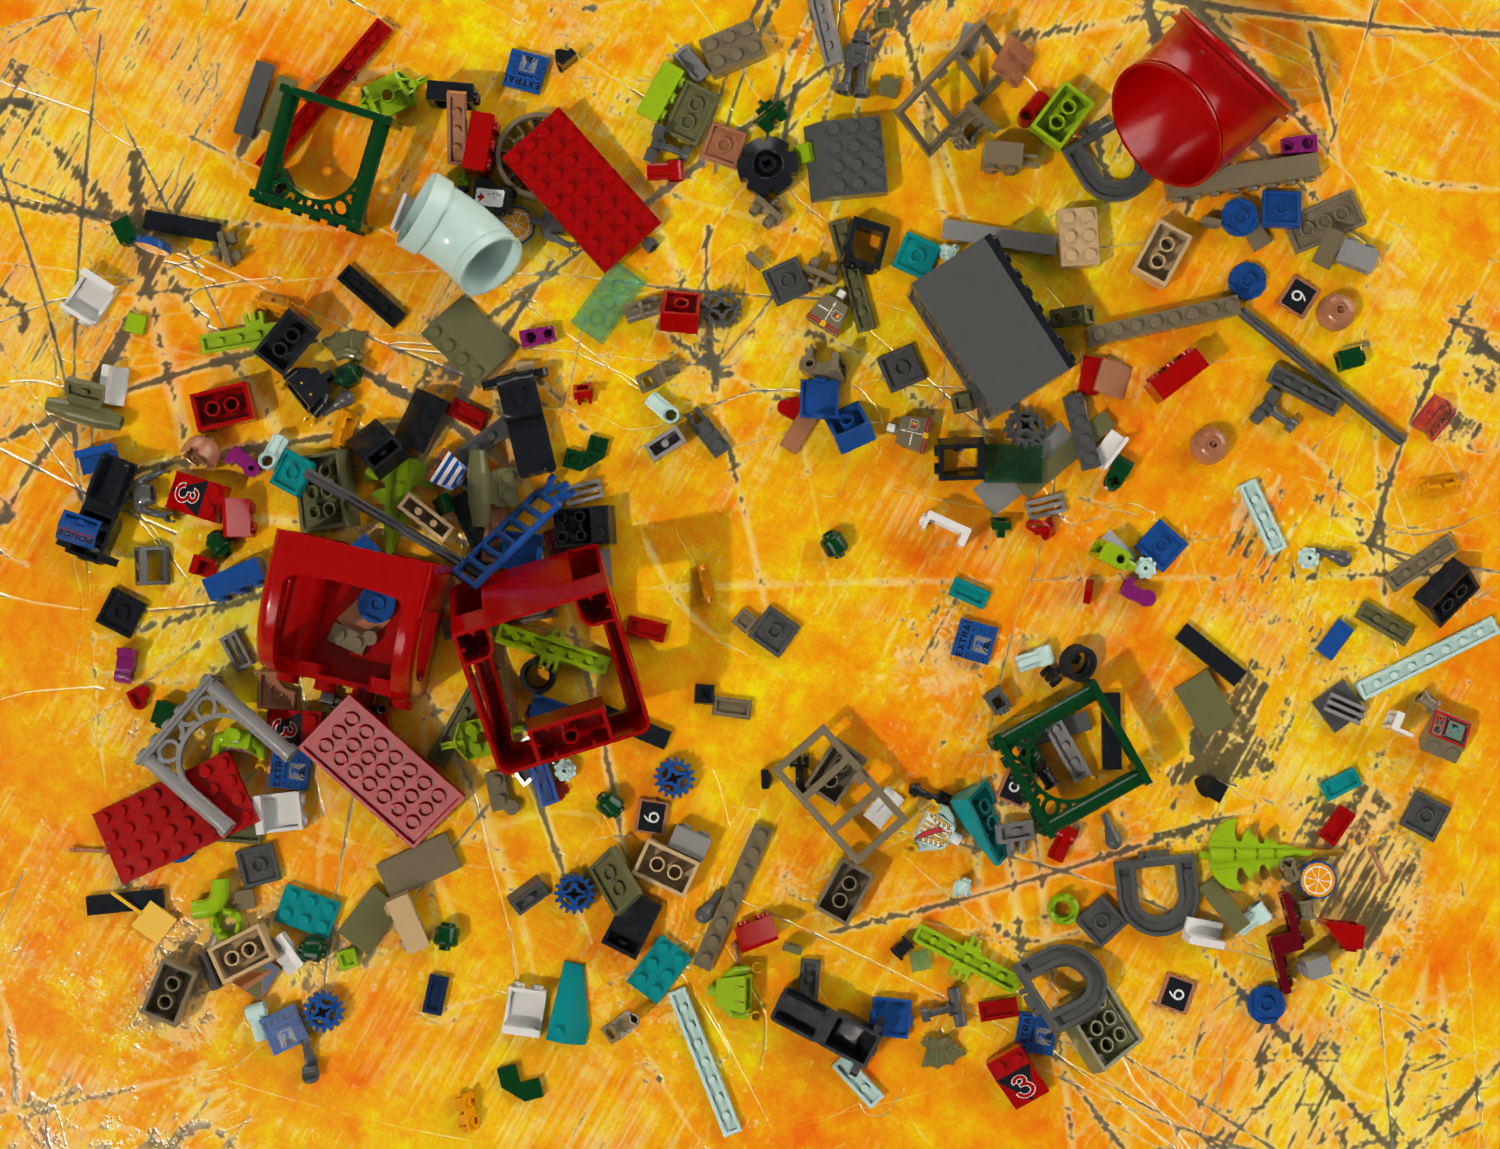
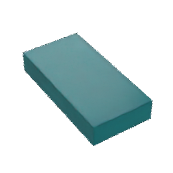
M955 577L948 595L983 610L991 592Z
M1350 767L1318 785L1327 802L1362 785V782L1354 767Z

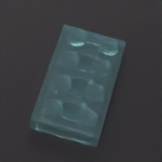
M620 263L615 264L601 278L571 320V324L602 345L624 315L623 305L632 303L646 282Z

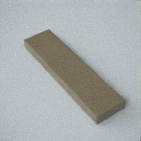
M1445 534L1384 575L1383 578L1392 591L1397 592L1459 549L1450 536Z

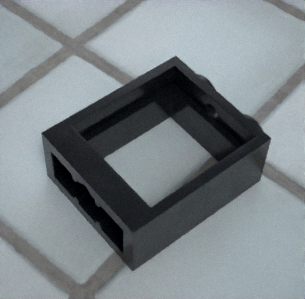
M427 80L426 100L431 108L447 109V90L467 92V111H477V106H480L481 95L478 94V90H476L473 83Z
M854 216L849 221L839 264H843L845 268L855 270V268L862 270V273L866 275L876 274L881 267L890 227ZM856 230L881 237L874 263L849 256Z
M984 437L937 438V445H934V457L937 456V463H934V474L938 475L939 481L985 480ZM976 448L975 470L944 471V449Z

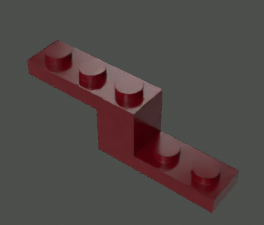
M1282 891L1278 892L1288 930L1266 935V940L1280 992L1285 995L1292 993L1291 987H1293V982L1290 975L1287 976L1286 968H1288V963L1285 956L1282 957V955L1303 950L1305 937L1303 932L1299 930L1300 918L1293 908L1296 905L1295 899L1289 892Z

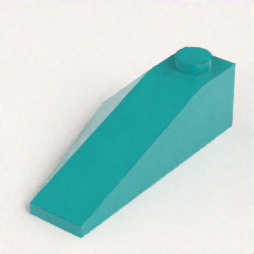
M984 780L959 792L950 803L958 820L995 866H999L1008 855L1006 845H999L996 842L995 824H998L997 821H1000L999 814L996 815L994 810L995 796L988 781Z
M564 961L546 1040L562 1044L585 1045L589 1029L584 966L582 964Z

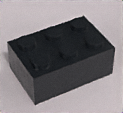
M291 305L253 353L284 377L322 329Z

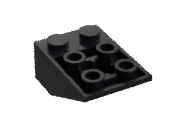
M376 418L346 441L379 481L410 458L402 444Z
M599 505L562 508L553 515L555 548L585 546L589 544H617L615 506Z
M641 895L621 916H614L601 943L636 960L663 905Z

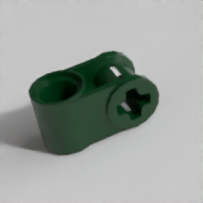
M1118 454L1104 478V488L1110 492L1120 488L1135 462ZM1112 478H1115V479H1116V480H1115V483H1116V484H1115L1114 486H1111V485H1110V484H1111V481H1110V480H1111Z

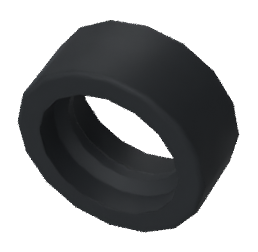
M1081 644L1068 646L1059 658L1060 672L1063 676L1075 682L1088 680L1093 675L1097 666L1096 654L1092 649ZM1083 652L1085 661L1082 668L1078 672L1072 673L1071 663L1074 657Z
M540 658L528 660L520 670L519 678L521 685L525 690L533 694L548 692L554 686L557 673H552L553 665H550L548 670L549 680L544 686L534 687L528 682L527 672L533 665L538 664Z

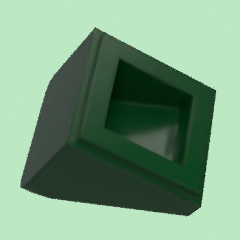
M448 492L440 494L432 500L438 515L441 517L455 510Z

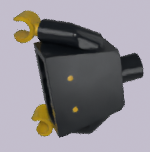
M295 367L285 374L283 379H275L274 383L278 384L282 381V386L278 390L288 388L308 414L311 412V415L303 419L306 422L308 418H311L312 424L309 426L311 427L317 423L316 418H319L328 406L331 398L329 382L334 380V374L330 369L321 374L316 367L311 369L308 367Z

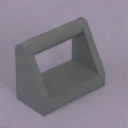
M169 546L135 547V586L170 585ZM147 551H161L162 581H148Z

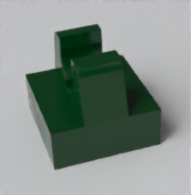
M991 517L990 519L991 528L996 529L997 538H1005V530H1011L1012 522L1010 517Z

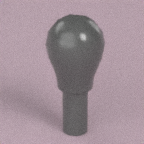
M349 390L341 391L332 403L327 406L322 415L326 417L335 410L351 406L355 400L354 394Z
M1316 547L1315 553L1328 558V560L1340 567H1347L1352 562V556L1348 551H1330Z
M1108 813L1102 814L1101 818L1105 827V844L1108 848L1116 850L1121 847L1122 838L1115 827L1112 826Z
M716 890L709 901H706L696 910L695 919L697 922L705 924L711 920L715 904L723 893Z

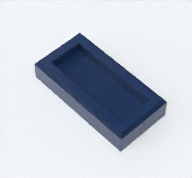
M430 973L422 1012L438 1016L442 1015L449 977Z

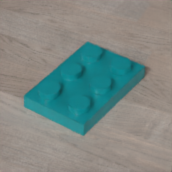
M287 883L274 921L329 939L342 902Z
M661 934L626 982L658 1004L692 957Z

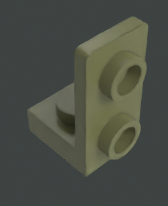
M1083 304L1051 309L1049 311L1050 320L1054 325L1053 329L1075 325H1095L1094 306Z

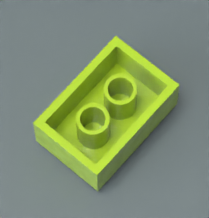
M1065 80L1031 124L1028 131L1059 153L1091 111L1095 102Z

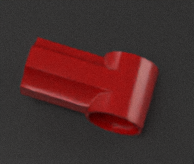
M1037 90L1020 110L1017 116V124L1021 128H1029L1049 102L1050 98L1043 91ZM1023 114L1029 115L1030 118H1031V120H1029V121L1024 120V119L1022 118V115H1023Z
M670 160L667 163L647 164V180L684 181V161Z
M1069 825L1058 831L1047 857L1063 863L1070 845L1074 843L1078 835L1079 829Z

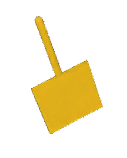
M114 891L110 892L112 896L139 914L131 926L157 944L160 943L177 920V918L151 900L143 911H140Z

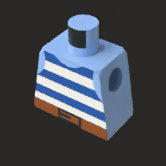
M443 447L423 478L452 491L456 485L467 490V477L463 475L467 467Z

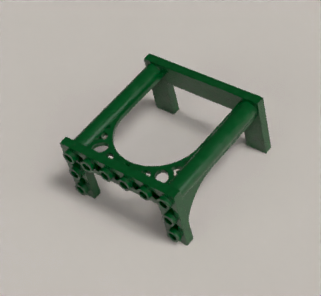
M281 83L279 91L283 93L255 189L250 188L248 196L254 198L253 202L283 211L285 207L291 209L290 213L302 216V213L309 215L308 219L320 222L323 219L328 221L327 225L336 228L342 225L346 226V231L365 236V233L371 235L373 227L368 226L367 209L389 130L394 129L401 132L403 124L392 117ZM299 100L307 103L314 102L373 121L357 177L353 184L337 197L325 200L306 197L292 186L286 176L283 160L284 152ZM277 172L282 175L281 179L274 180V177L277 178ZM280 183H285L287 185L286 191L282 194H276L274 192L275 187ZM289 193H294V194H295V198H294V199H293L292 197H287V196H288ZM348 195H352V198L350 199V201H352L351 205L349 201L346 200V197ZM311 200L312 204L308 206L307 201ZM337 201H342L345 204L346 212L344 214L337 212L335 208ZM325 204L331 205V210L333 214H331V211L329 209H324Z
M1088 679L1081 682L1083 688L1001 733L992 731L987 734L989 737L986 740L992 750L1001 753L1002 758H1000V761L1005 769H1010L1012 774L1009 777L1015 786L1018 785L1020 787V797L1024 803H1029L1031 809L1028 811L1036 821L1034 824L1036 831L1041 836L1047 837L1050 840L1057 836L1056 833L1137 787L1153 783L1096 679ZM1096 701L1131 763L1128 765L1130 771L1084 797L1077 799L1054 797L1038 785L1032 774L1030 755L1033 744L1045 729ZM1027 737H1029L1030 742L1027 745L1023 742H1020L1021 739L1025 741ZM1015 746H1021L1026 750V754L1023 757H1017L1013 754L1012 749ZM1016 761H1024L1026 764L1025 768H1020L1022 765L1016 763ZM1032 779L1033 784H1028V780ZM1039 794H1042V795L1044 796V798H1045V799L1043 800V802L1041 803V806H1040V802H1041L1040 798L1037 799V796H1038ZM1053 800L1056 805L1055 811L1052 814H1047L1045 806L1048 801ZM1065 803L1067 808H1062L1063 811L1060 812V804Z

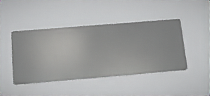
M1060 421L1056 422L1045 431V436L1041 438L1040 444L1035 442L1034 448L1028 445L1027 449L1021 450L976 486L974 491L993 515L998 514L1023 494L1016 485L1071 439V434Z

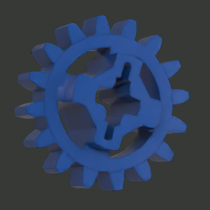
M677 757L674 758V761L667 758L666 764L662 761L660 762L661 769H655L659 773L653 776V778L658 779L654 785H660L658 792L665 791L664 797L671 794V798L674 799L675 794H678L679 798H682V792L688 794L687 788H693L690 781H695V778L691 777L694 770L689 771L690 763L684 765L685 759L678 762ZM674 765L682 767L685 771L680 772L676 770ZM667 767V770H668L667 776L664 777V778H661L662 772H663L664 769ZM671 773L683 775L677 779V783H674L673 780H668L672 776ZM687 778L686 785L681 788L680 783L682 779ZM669 784L673 786L675 791L667 789L664 785Z
M577 872L573 873V877L567 873L566 879L561 877L559 879L561 884L555 885L559 889L554 891V895H558L555 902H561L559 908L565 907V913H568L569 910H572L573 915L576 914L577 910L583 913V907L589 909L590 905L588 902H594L591 896L595 895L596 892L591 891V889L595 885H589L590 878L583 879V873L580 877L577 876ZM571 881V886L568 889H563L564 885ZM579 882L583 883L586 889H583L579 885ZM574 888L576 889V892L581 893L578 894L576 898H573V894L569 893L572 892ZM563 897H566L570 901V905L565 902ZM587 897L583 904L578 905L581 898Z
M322 990L320 995L316 991L313 993L314 998L309 996L307 998L309 1003L303 1004L307 1008V1010L302 1012V1014L307 1015L304 1022H310L309 1028L315 1026V1032L322 1028L323 1033L327 1031V1028L333 1031L334 1025L337 1027L340 1025L338 1020L344 1019L341 1013L345 1011V1008L340 1007L344 1002H338L339 995L333 997V991H329L326 994L325 990ZM324 999H327V1000L331 1001L332 1003L325 1002ZM315 1002L314 1005L316 1008L314 1012H311L312 1005ZM331 1008L327 1011L326 1014H317L320 1012L321 1009ZM334 1010H336L335 1018H334V1020H332V1019H333L332 1013H333ZM316 1019L321 1020L323 1024L317 1022Z

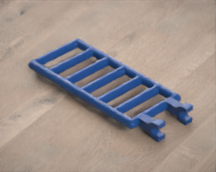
M551 473L547 478V483L541 489L534 490L452 569L451 574L472 590H477L561 509V503L566 498L573 497L576 492L573 489L566 492V489L570 486L566 481L563 483L558 481L553 485L557 477ZM554 490H559L553 497L549 496ZM537 498L551 505L544 514L530 506ZM523 511L538 519L531 527L516 519ZM510 524L524 532L517 540L503 532ZM496 537L510 546L503 554L489 546ZM482 551L496 559L489 567L475 559ZM468 564L482 573L475 581L461 572Z

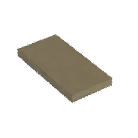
M1352 189L1302 210L1300 229L1284 230L1295 255H1298L1318 246L1328 226L1345 234L1367 223Z
M446 832L417 845L414 849L411 848L375 865L389 896H393L406 889L410 892L462 867Z

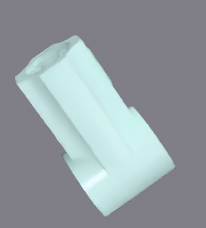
M654 391L644 404L662 418L666 424L672 426L678 424L681 418L679 411ZM674 411L676 412V418L671 421L667 420V413Z
M274 432L264 452L258 457V464L266 471H274L290 440ZM272 457V464L265 466L266 458Z
M1050 644L1016 656L1015 662L1019 672L1055 663Z
M1261 900L1256 901L1247 908L1244 915L1251 924L1238 934L1242 937L1256 926L1265 924L1273 917Z
M260 1001L246 1005L244 1007L245 1016L251 1024L255 1042L266 1040L258 1020L269 1015L266 1002Z

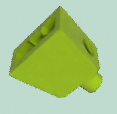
M1100 538L1096 539L1088 554L1120 571L1126 569L1132 572L1137 565V562L1130 559L1131 553L1108 540Z

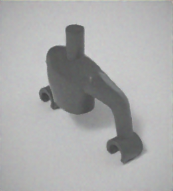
M545 209L542 218L530 216L529 224L541 226V235L544 239L568 248L569 254L572 256L578 255V252L573 251L571 248H578L579 244L577 242L570 243L557 236L563 235L564 228L547 209Z
M161 462L157 470L133 481L132 493L128 494L125 502L133 501L135 511L138 513L162 518L167 523H175L176 520L170 519V516L175 514V512H162L147 508L155 504L157 498L155 486L146 483L164 473H171V471L165 470L166 465H170V463Z

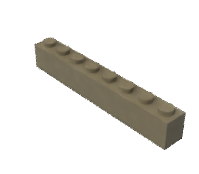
M1315 152L1225 166L1207 181L1195 187L1180 188L1163 183L1166 202L1172 201L1174 204L1183 202V199L1186 198L1194 201L1202 199V196L1209 195L1210 198L1219 197L1221 193L1228 192V195H1233L1247 189V192L1259 190L1258 187L1266 186V189L1278 187V184L1284 183L1285 186L1295 185L1297 181L1311 183L1321 174L1318 155Z
M1238 295L1087 327L1084 333L1088 349L1237 317L1241 314Z

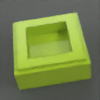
M806 142L793 147L798 159V166L815 161L812 142Z
M128 312L124 331L144 336L148 317Z
M356 947L336 952L340 971L360 966Z

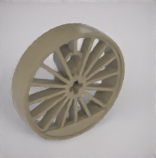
M544 112L528 113L514 119L503 130L496 146V165L504 183L519 196L535 201L539 200L532 192L522 189L525 185L523 182L517 187L510 181L517 176L515 173L508 177L506 176L504 167H508V165L502 163V154H506L509 151L503 149L506 140H510L515 146L526 136L520 126L530 122L533 130L534 121L544 120L550 115ZM515 129H518L522 136L516 139L511 138L510 134Z

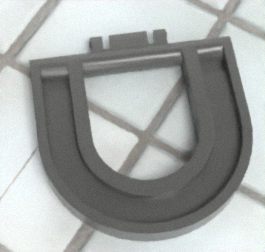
M1104 116L1101 118L1104 125L1097 120L1085 128L1088 134H1086L1084 129L1080 130L1079 134L1082 138L1061 149V152L1087 193L1104 202H1125L1139 195L1150 183L1152 176L1142 169L1135 160L1131 175L1121 181L1108 180L1098 172L1084 147L1116 129L1114 119L1108 121L1107 117Z
M1159 849L1145 851V858H1143V852L1141 851L1137 852L1138 859L1113 861L1119 910L1124 919L1137 931L1156 937L1168 936L1184 928L1186 916L1194 917L1199 903L1194 853L1169 855V849H1163V856H1161V850ZM1174 865L1177 900L1174 907L1162 915L1147 913L1139 903L1135 869Z
M1068 944L1053 945L1012 966V969L1024 986V988L1019 990L1020 995L1027 993V995L1023 996L1025 1003L1030 1011L1037 1009L1032 1013L1033 1016L1036 1018L1042 1015L1054 1036L1093 1017L1105 1000L1107 993L1105 971L1100 962L1091 953L1080 947ZM1059 967H1069L1076 970L1085 981V993L1079 999L1051 1012L1032 980Z

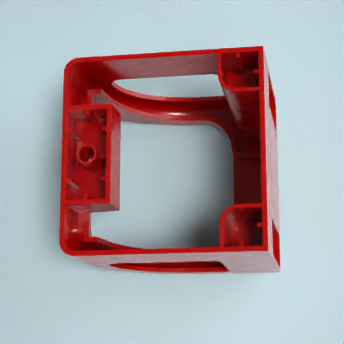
M277 528L258 615L256 643L260 663L265 669L277 672L276 679L283 682L299 684L300 676L315 679L313 689L336 694L338 685L353 688L352 694L361 701L374 702L375 694L390 697L388 706L411 711L413 700L420 699L426 693L441 630V622L443 621L453 579L451 572L454 567L394 553L387 554L386 551L382 550L378 552L353 546L351 545L352 543L309 533ZM364 589H368L395 598L396 609L390 621L377 633V642L371 646L367 645L364 655L361 656L328 641L327 638L334 623H340L337 618L359 598Z
M598 544L585 545L493 573L477 590H472L464 583L457 584L449 590L451 636L499 772L506 775L514 774L643 734L649 729L650 718L642 686ZM574 601L582 623L590 627L604 626L626 707L619 712L608 715L602 696L533 716L525 719L529 740L516 742L504 691L492 655L494 649L492 626ZM472 664L474 665V668H475V671H476V675H477V678H478V681H479V685H480V688H481V691H482V695H483V699H484L485 705H484V703H483V700H482V697H481V694H480V691H479V688H478V685H477V682H476V679H475V676H474V673H473V670H472V667H471ZM492 673H493V676H494V677H493V679H492V681H491L489 678H490V676H491Z

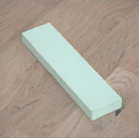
M1254 478L1237 486L1268 555H1273L1288 548L1256 479Z

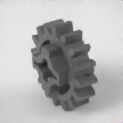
M719 288V293L712 290L711 297L709 295L705 296L708 301H702V305L706 308L701 309V313H706L703 319H709L708 326L715 324L716 330L719 326L722 327V330H725L726 325L732 328V322L738 323L736 317L742 316L738 310L743 308L741 305H738L741 300L740 298L735 299V292L730 295L729 289L724 293ZM724 297L730 299L733 304H728ZM718 298V301L715 303V305L710 306L711 302L714 299ZM720 305H723L724 308H727L726 310H724V313H720V310L716 309H719ZM734 312L733 316L726 321V317L729 315V313ZM711 315H716L719 321L713 319Z
M1023 408L1022 412L1016 409L1015 415L1009 414V419L1005 421L1004 432H1007L1006 439L1011 438V445L1017 443V448L1023 445L1024 449H1027L1028 445L1034 448L1035 442L1041 443V438L1045 436L1043 431L1046 430V425H1043L1044 418L1039 419V412L1034 415L1033 409L1026 412V408ZM1012 425H1014V428L1016 429L1015 433L1013 431Z

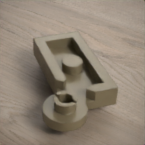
M335 622L327 640L362 656L367 648L366 646L374 645L378 640V636L371 630L361 634Z
M499 771L484 774L492 811L504 809L508 815L516 814L519 811V804L515 800H510L505 774Z

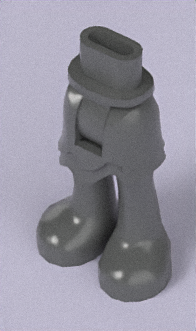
M856 30L854 38H851V44L843 69H845L842 82L836 84L834 88L835 93L846 97L851 96L853 73L858 68L852 96L858 99L870 97V89L865 86L867 68L871 60L869 32Z

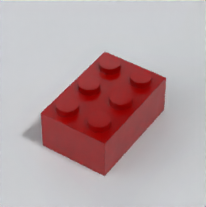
M473 110L471 112L461 166L466 175L483 178L489 177V173H493L494 162H492V157L496 155L497 146L495 141L496 136H500L501 125H499L495 114Z
M1188 347L1176 356L1178 359L1176 362L1173 359L1161 368L1163 372L1159 373L1157 371L1146 379L1147 384L1143 387L1156 404L1164 401L1210 366L1196 347L1192 350Z
M246 381L189 395L199 433L206 434L259 421L251 385Z

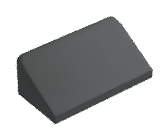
M537 874L510 893L507 899L509 904L521 916L551 894V892Z
M208 951L197 955L210 990L214 991L222 988L224 985H222Z

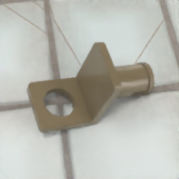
M677 362L664 367L658 363L651 370L637 375L635 380L644 394L662 386L668 377L680 373V368ZM643 377L651 378L652 385L650 387L642 384Z
M626 1010L614 1021L603 1026L601 1030L609 1042L613 1044L623 1039L639 1025V1016L635 1013L631 1014L629 1010ZM608 1029L614 1033L615 1038L609 1034Z

